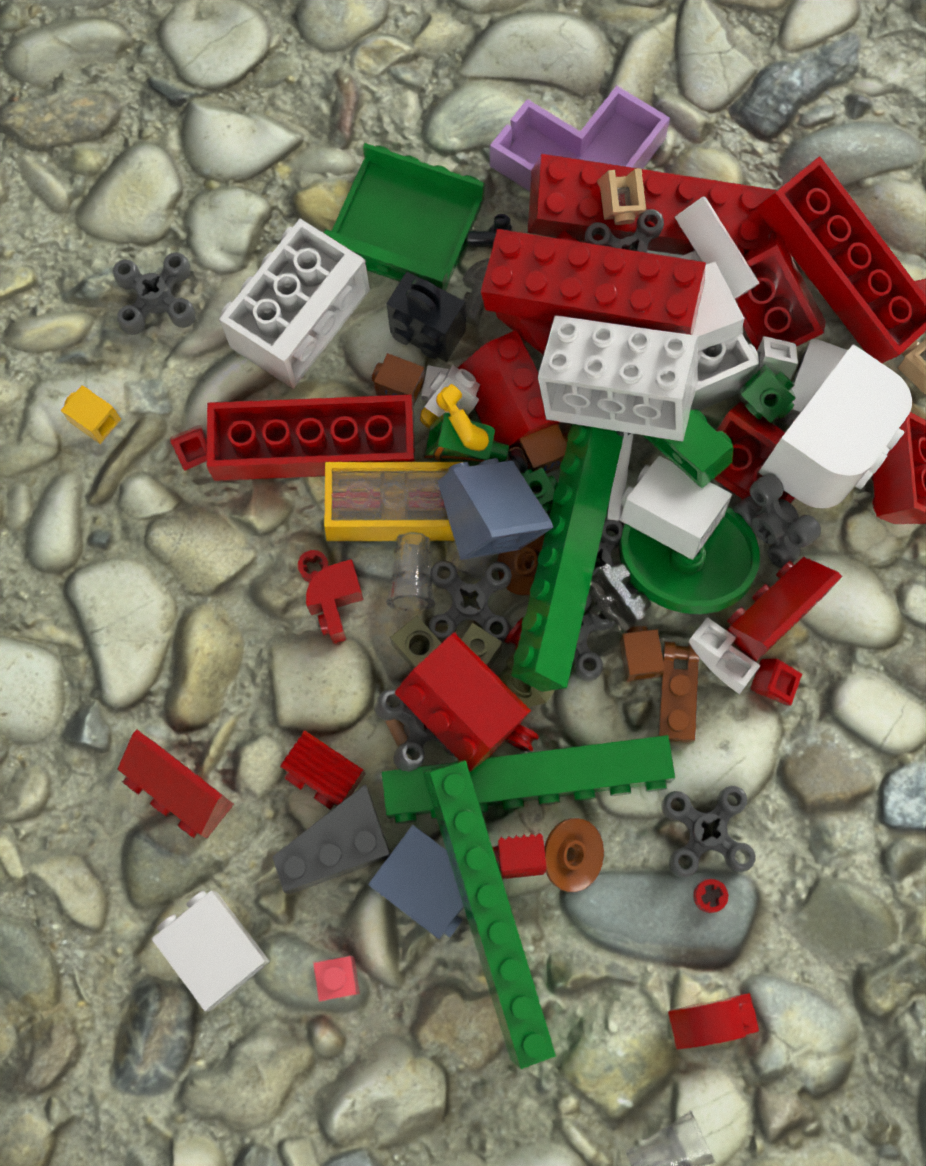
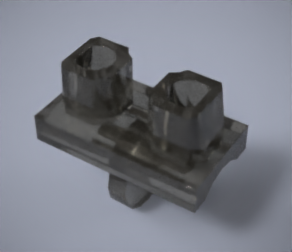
M607 563L600 567L597 573L592 576L590 584L592 592L590 596L597 605L589 612L593 617L603 612L610 623L614 621L620 631L624 633L645 616L644 612L651 606V602L640 591L632 596L624 585L631 580V577L624 564L610 567Z

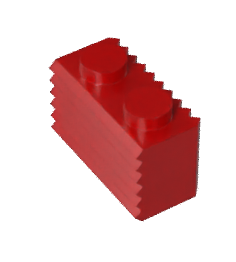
M304 731L301 737L298 738L280 765L287 772L284 777L285 780L302 790L304 785L314 790L316 794L313 799L329 810L334 805L338 806L351 796L366 775L362 768L307 731Z
M532 833L529 837L525 834L521 838L516 835L513 839L508 836L506 840L500 837L497 846L492 847L502 879L544 875L547 871L543 835L540 833L536 837Z

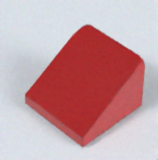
M201 425L170 437V442L184 471L207 461V438Z
M762 659L759 663L761 666L755 674L750 690L791 706L802 673L779 659Z

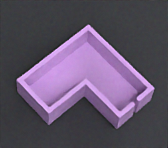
M616 85L583 129L579 131L527 99L511 118L510 126L506 125L491 143L490 167L530 191L531 170L541 153L643 169L665 141L670 117Z

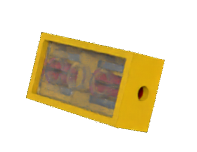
M325 462L324 528L326 541H455L438 480L449 472V467L463 462Z

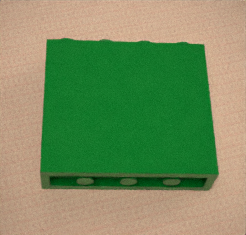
M364 143V160L332 230L325 229L324 234L364 258L366 269L369 272L400 282L407 271L446 291L468 240L469 231L472 230L484 202V183L473 176H463L451 172L443 166H433L421 162L414 156H403L391 152L384 146H373Z

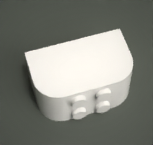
M853 344L780 439L759 473L763 476L766 474L775 475L781 481L784 491L808 506L830 508L838 505L854 487L860 490L863 488L872 474L884 462L889 450L895 446L904 434V431L899 427L910 413L912 407V396L907 384L894 371Z

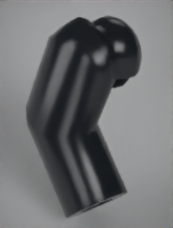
M499 214L494 217V224L487 231H469V247L492 248L497 229L512 230L510 217L505 214Z

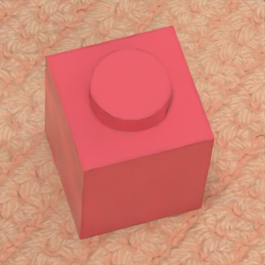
M354 956L313 963L319 1001L360 994Z

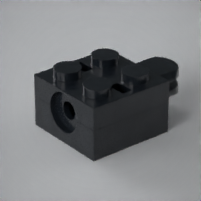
M406 271L386 303L390 333L398 342L404 345L410 343L420 348L421 352L427 357L434 360L439 358L447 362L466 332V303L464 300Z

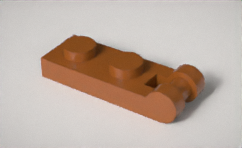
M664 641L662 656L665 671L661 676L658 736L669 735L670 741L694 742L700 658L690 643H688V646H677L675 642ZM674 659L686 660V670L674 669Z

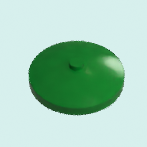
M729 506L724 517L693 560L626 523L619 545L621 565L632 585L643 596L657 605L686 614L713 613L737 603L751 588L760 564V550L755 534L748 523Z

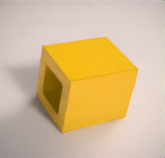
M83 385L67 397L64 407L61 409V412L72 425L99 444L104 441L121 420L112 405Z

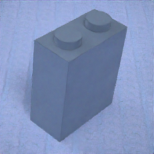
M412 825L368 885L439 940L444 934L450 938L463 921L458 915L464 906L447 850Z

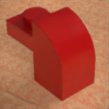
M352 559L327 566L320 570L312 578L306 593V604L310 614L324 613L317 615L322 634H329L333 644L346 640L338 608L364 600Z
M750 993L668 1011L677 1050L728 1042L759 1032L756 1012Z

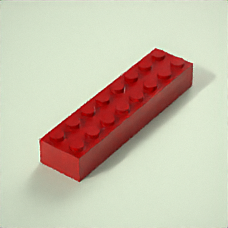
M541 153L531 170L527 233L557 237L560 233L566 231L576 240L585 241L586 229L593 223L601 222L610 228L611 233L616 238L623 239L633 236L636 232L638 217H635V222L625 225H615L614 219L604 220L601 189L597 180L608 170H615L616 177H625L637 168ZM642 169L646 210H657L664 219L662 233L648 243L647 250L677 255H686L695 251L675 216L701 197L707 198L729 235L745 251L743 255L776 237L775 233L756 210L760 203L776 191L775 189ZM618 194L619 207L625 206L624 194ZM653 222L645 223L650 228L656 226ZM599 234L593 236V239L597 241L604 238Z

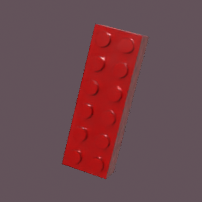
M820 156L756 207V210L775 235L781 236L789 253L867 354L880 363L887 362L902 354L926 332L925 294Z
M497 229L481 288V295L485 310L549 322H553L555 316L693 335L705 284L706 262Z
M412 394L207 403V469L214 481L325 476V462H415Z

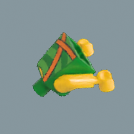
M450 384L448 387H444L436 397L437 405L441 409L449 411V413L445 412L438 417L425 407L421 410L420 421L430 429L424 458L441 462H467L469 466H476L485 460L494 458L498 459L499 462L506 461L509 445L493 440L495 428L469 420L464 409L459 410L455 404L462 398V393L455 385Z

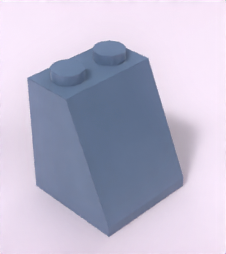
M494 458L485 460L476 466H469L467 462L458 463L449 467V472L438 480L460 560L520 550L553 528L550 518L513 461L499 462L498 459Z

